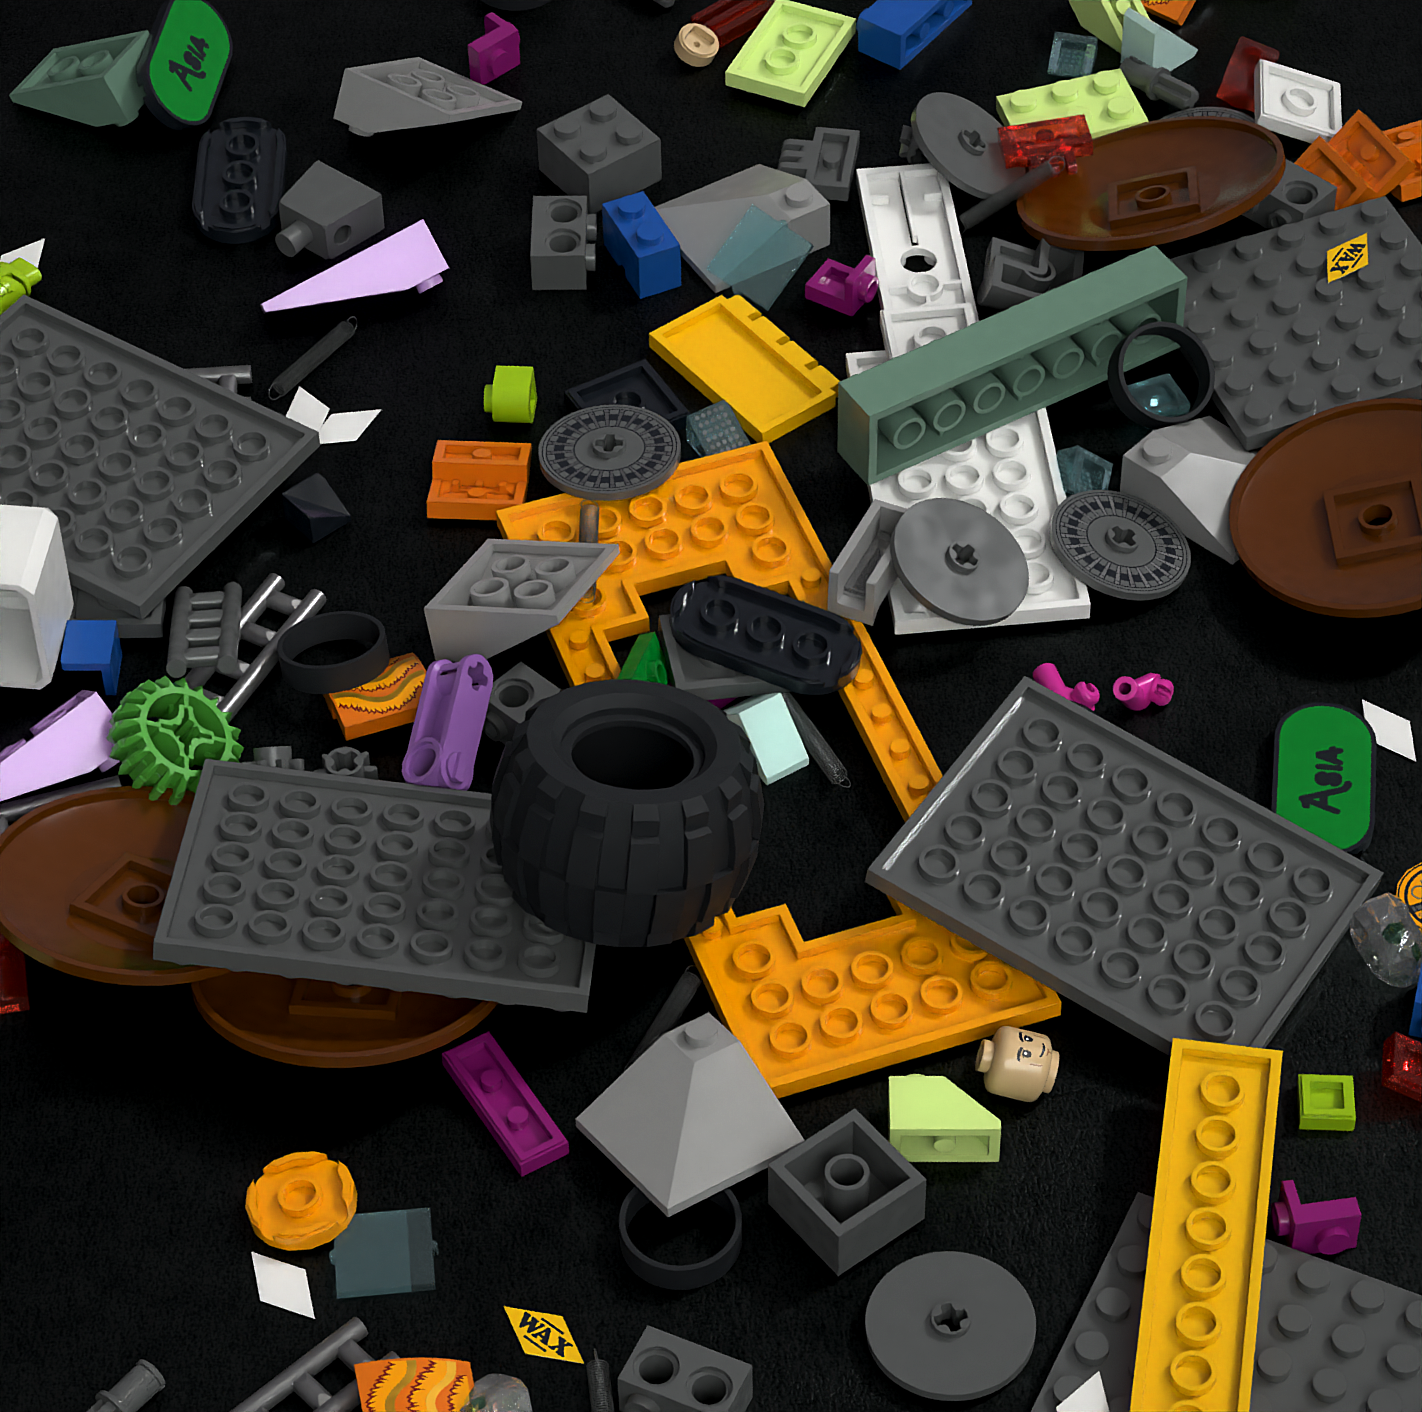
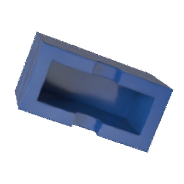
M644 191L603 203L604 246L616 264L623 266L625 277L638 297L642 299L681 286L680 244Z

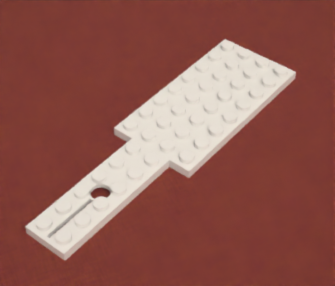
M931 163L856 169V184L870 256L876 258L875 276L879 279L877 292L881 310L972 303L975 321L979 322L949 181ZM904 204H905V208H906V213H907L909 228H908V224H907V219H906ZM910 233H911V237H912V242H913V243H916V242H917V245H916V246H912L911 238H910ZM922 255L926 263L934 267L929 271L916 273L905 269L903 266L906 264V258ZM886 351L846 353L847 377L849 378L852 375L859 374L886 362ZM1046 407L868 486L871 504L874 499L908 509L914 504L927 499L949 498L964 501L981 508L1001 522L1014 536L1024 553L1029 570L1028 590L1016 611L1005 620L986 626L963 625L938 616L917 601L903 585L900 578L897 577L887 593L895 635L1090 618L1091 603L1086 584L1078 580L1063 566L1055 555L1049 538L1050 522L1057 507L1066 499V494ZM879 549L880 557H882L885 551ZM959 558L956 559L959 564H964Z

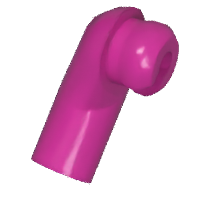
M1051 663L1042 664L1033 672L1035 682L1068 700L1080 703L1093 711L1095 710L1094 705L1099 701L1100 694L1093 684L1088 683L1086 685L1085 682H1079L1074 689L1066 687L1055 665Z
M1148 673L1135 680L1127 676L1120 677L1113 685V693L1125 707L1134 711L1145 709L1151 702L1159 706H1165L1170 702L1174 692L1172 682L1167 679H1161L1160 674Z

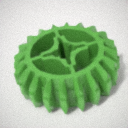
M164 676L155 682L148 679L145 683H141L136 689L124 696L120 701L121 705L113 712L112 718L109 721L112 727L109 729L106 739L114 744L109 757L122 762L118 775H129L134 780L132 788L139 789L142 786H153L149 793V800L152 801L157 800L167 788H173V794L168 801L170 805H177L182 801L186 790L196 794L202 770H190L189 768H192L194 765L203 766L205 759L240 763L238 759L241 757L244 747L236 741L241 730L229 726L228 723L230 722L232 712H221L217 707L219 697L209 700L203 695V685L191 690L185 678L172 683ZM149 717H160L156 722L147 720Z

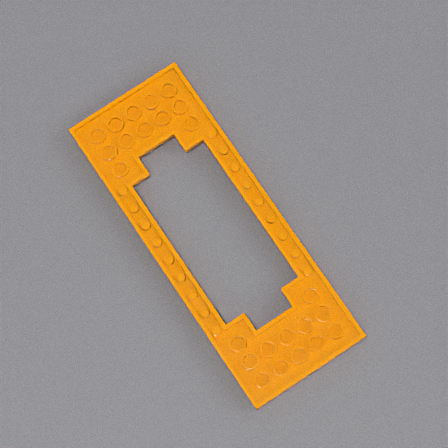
M768 441L679 463L674 474L666 482L636 497L613 501H590L562 493L496 511L497 526L503 539L579 542L581 502L582 506L594 505L597 508L599 506L598 543L619 545L620 554L596 580L595 600L590 602L594 599V595L592 597L582 596L558 625L545 631L570 687L588 682L618 678L621 669L608 642L650 631L649 616L639 597L642 595L684 585L693 580H703L708 578V576L726 573L727 576L741 579L782 595L788 594L791 598L805 601V603L827 610L829 570L833 565ZM842 617L854 628V635L857 637L858 642L860 639L862 655L857 675L847 686L838 690L904 822H906L943 775L864 624ZM888 895L887 897L897 916L806 942L803 941L786 904L737 918L732 908H730L728 913L715 916L714 926L696 936L684 938L723 1026L742 1043L777 1099L994 1035L1002 1026L1020 1028L1060 1016L1062 1002L1053 989Z

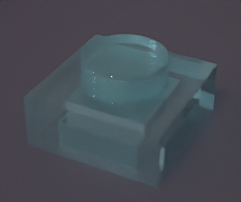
M1169 373L1127 385L1135 400L1154 414L1164 417H1179L1189 412L1190 402Z

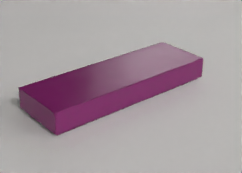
M489 1031L441 1053L444 1068L521 1177L569 1154L568 1141Z

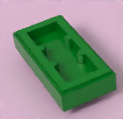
M655 632L638 636L617 679L668 684L670 677L666 660Z

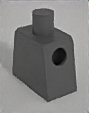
M318 160L280 199L279 213L282 231L276 235L275 241L279 250L288 257H293L306 248L324 259H333L385 228L381 193Z

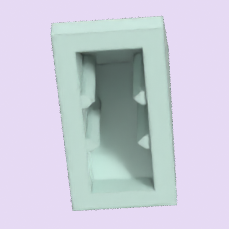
M1128 7L1125 12L1120 63L1124 59L1133 56L1154 68L1164 67L1172 71L1193 58L1198 51L1197 48L1133 9Z
M781 693L753 695L723 710L727 713L726 717L730 721L742 727L751 742L750 750L757 761L758 775L766 785L809 765L808 754Z

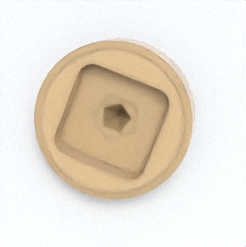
M690 23L683 26L674 41V49L678 57L685 63L695 67H704L709 65L719 49V41L714 32L706 26Z

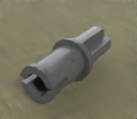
M1133 56L1124 59L1119 67L1128 84L1145 92L1148 99L1153 101L1161 99L1182 110L1193 108L1195 102L1199 99V93L1193 86L1172 77L1170 71L1164 67L1154 68Z
M140 1359L135 1364L136 1366L109 1391L101 1390L95 1396L96 1403L87 1412H137L158 1391L165 1387V1380L151 1363Z

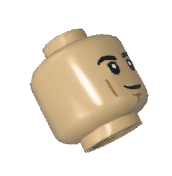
M1002 1026L996 1031L992 1041L986 1039L981 1041L976 1057L975 1070L984 1072L983 1079L988 1092L1024 1102H1034L1042 1092L1049 1094L1052 1090L1058 1071L1059 1052L1052 1050L1051 1041L1044 1034L1011 1026Z

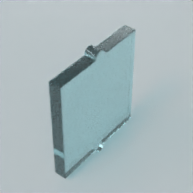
M752 204L706 269L730 285L735 295L743 294L768 311L814 246L790 230L785 220L778 222Z
M430 1207L354 1214L348 1227L334 1238V1249L329 1253L330 1262L335 1265L337 1299L436 1290L434 1256L439 1253L438 1243L432 1240Z

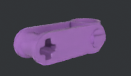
M467 655L460 662L455 663L443 659L434 661L429 665L423 683L408 750L402 762V774L407 784L464 791L469 789L473 780V768L493 687L492 668L482 655Z

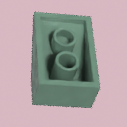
M148 30L55 48L9 96L13 103L91 126L99 127L115 124L117 127L125 126L139 116L138 110L145 104L143 97L147 94L144 91L143 85L138 87L136 71L150 34Z

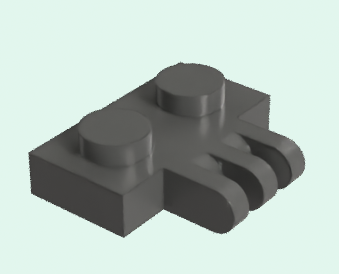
M816 127L813 141L787 139L782 145V153L780 154L777 170L807 179L826 200L848 201L860 144V131Z

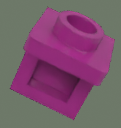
M493 12L484 16L485 35L468 44L470 79L482 85L487 84L520 64V36L518 30L513 24L506 22Z
M866 255L855 269L828 258L805 284V298L853 317L865 302L869 303L874 298L877 292L879 279L875 276L876 258Z
M1281 1181L1278 1202L1271 1204V1219L1276 1236L1284 1235L1288 1247L1307 1254L1323 1253L1328 1255L1342 1252L1345 1249L1356 1248L1362 1216L1356 1197L1301 1205L1294 1181Z

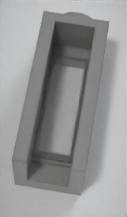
M874 499L829 570L827 611L873 626L879 606L898 577L891 558L890 541L896 523L907 508Z

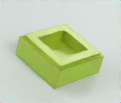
M1298 1074L1297 1103L1299 1129L1354 1131L1356 1115L1353 1076Z

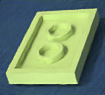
M776 0L725 71L726 86L805 107L855 34L856 18L790 0Z
M1120 68L996 96V110L1007 132L1016 143L1024 163L1055 156L1081 142L1148 122L1142 107Z

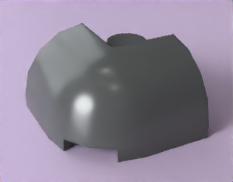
M992 237L986 251L984 276L977 291V303L1002 312L1014 305L1046 293L1053 288L1082 277L1085 251L1049 245L1043 238L1037 249L1033 250Z

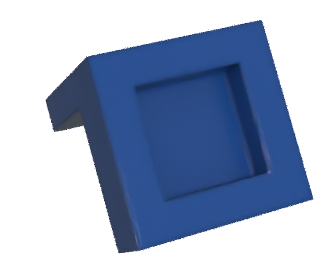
M67 620L60 660L62 669L65 671H101L105 695H116L122 660L117 621Z

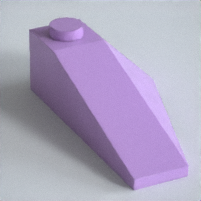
M424 219L262 303L260 307L265 314L401 292L414 286L420 294L443 282L439 273L449 267Z
M81 690L30 728L34 735L33 738L27 742L22 739L0 752V801L91 772L99 767L101 772H105L120 762L109 757L112 751L111 748L114 746V744L106 739L109 729L112 727L109 722L112 718V712L97 692Z

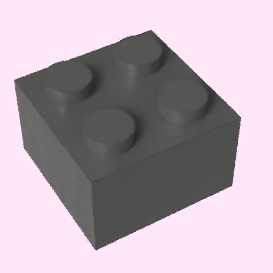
M609 94L537 128L539 170L568 196H587L588 214H594L602 210L603 203L632 195L662 180L661 139Z
M856 1109L851 1110L768 1164V1204L837 1276L925 1219L926 1178Z

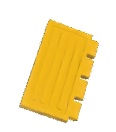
M720 295L649 333V347L718 408L722 405L724 408L721 411L727 413V416L757 443L764 441L771 443L836 407L838 382L840 380L822 365L818 366V362L797 343L790 341V338L765 316L761 317V313L741 295H735L729 299Z

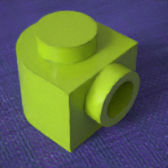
M496 366L493 384L485 385V412L492 413L494 422L533 423L537 404L533 367Z

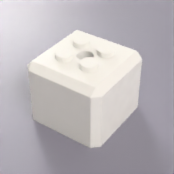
M0 504V687L40 690L52 680L64 640L67 620H70L74 606L58 517L49 508Z

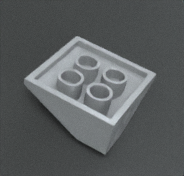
M420 57L346 68L333 118L349 125L348 129L352 133L371 137L377 132L446 124L517 111L521 109L522 101Z
M761 164L655 207L679 242L680 253L683 259L715 293L830 245V203L807 179Z
M1210 416L1153 430L1123 455L1120 492L1135 496L1152 504L1165 513L1179 527L1184 536L1233 565L1239 558L1235 552L1230 532L1229 512L1232 495L1241 474L1263 447L1246 451L1231 428Z
M487 539L424 607L435 660L446 659L460 662L463 657L472 654H479L488 659L558 625L620 554L619 545Z
M709 1012L664 1033L576 1118V1127L667 1217L768 1168V1164L805 1141L742 1043Z

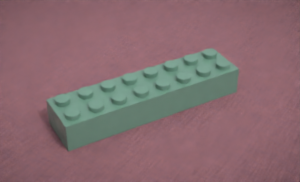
M1154 245L1099 270L1092 271L1060 287L1053 288L1030 300L1014 305L1000 313L972 323L940 339L933 340L910 352L894 357L880 365L852 375L838 382L837 452L869 486L1108 380V364L1114 349L1136 329L1153 322H1170L1183 327L1188 277ZM1159 335L1136 337L1126 350L1123 372L1181 346L1173 340Z

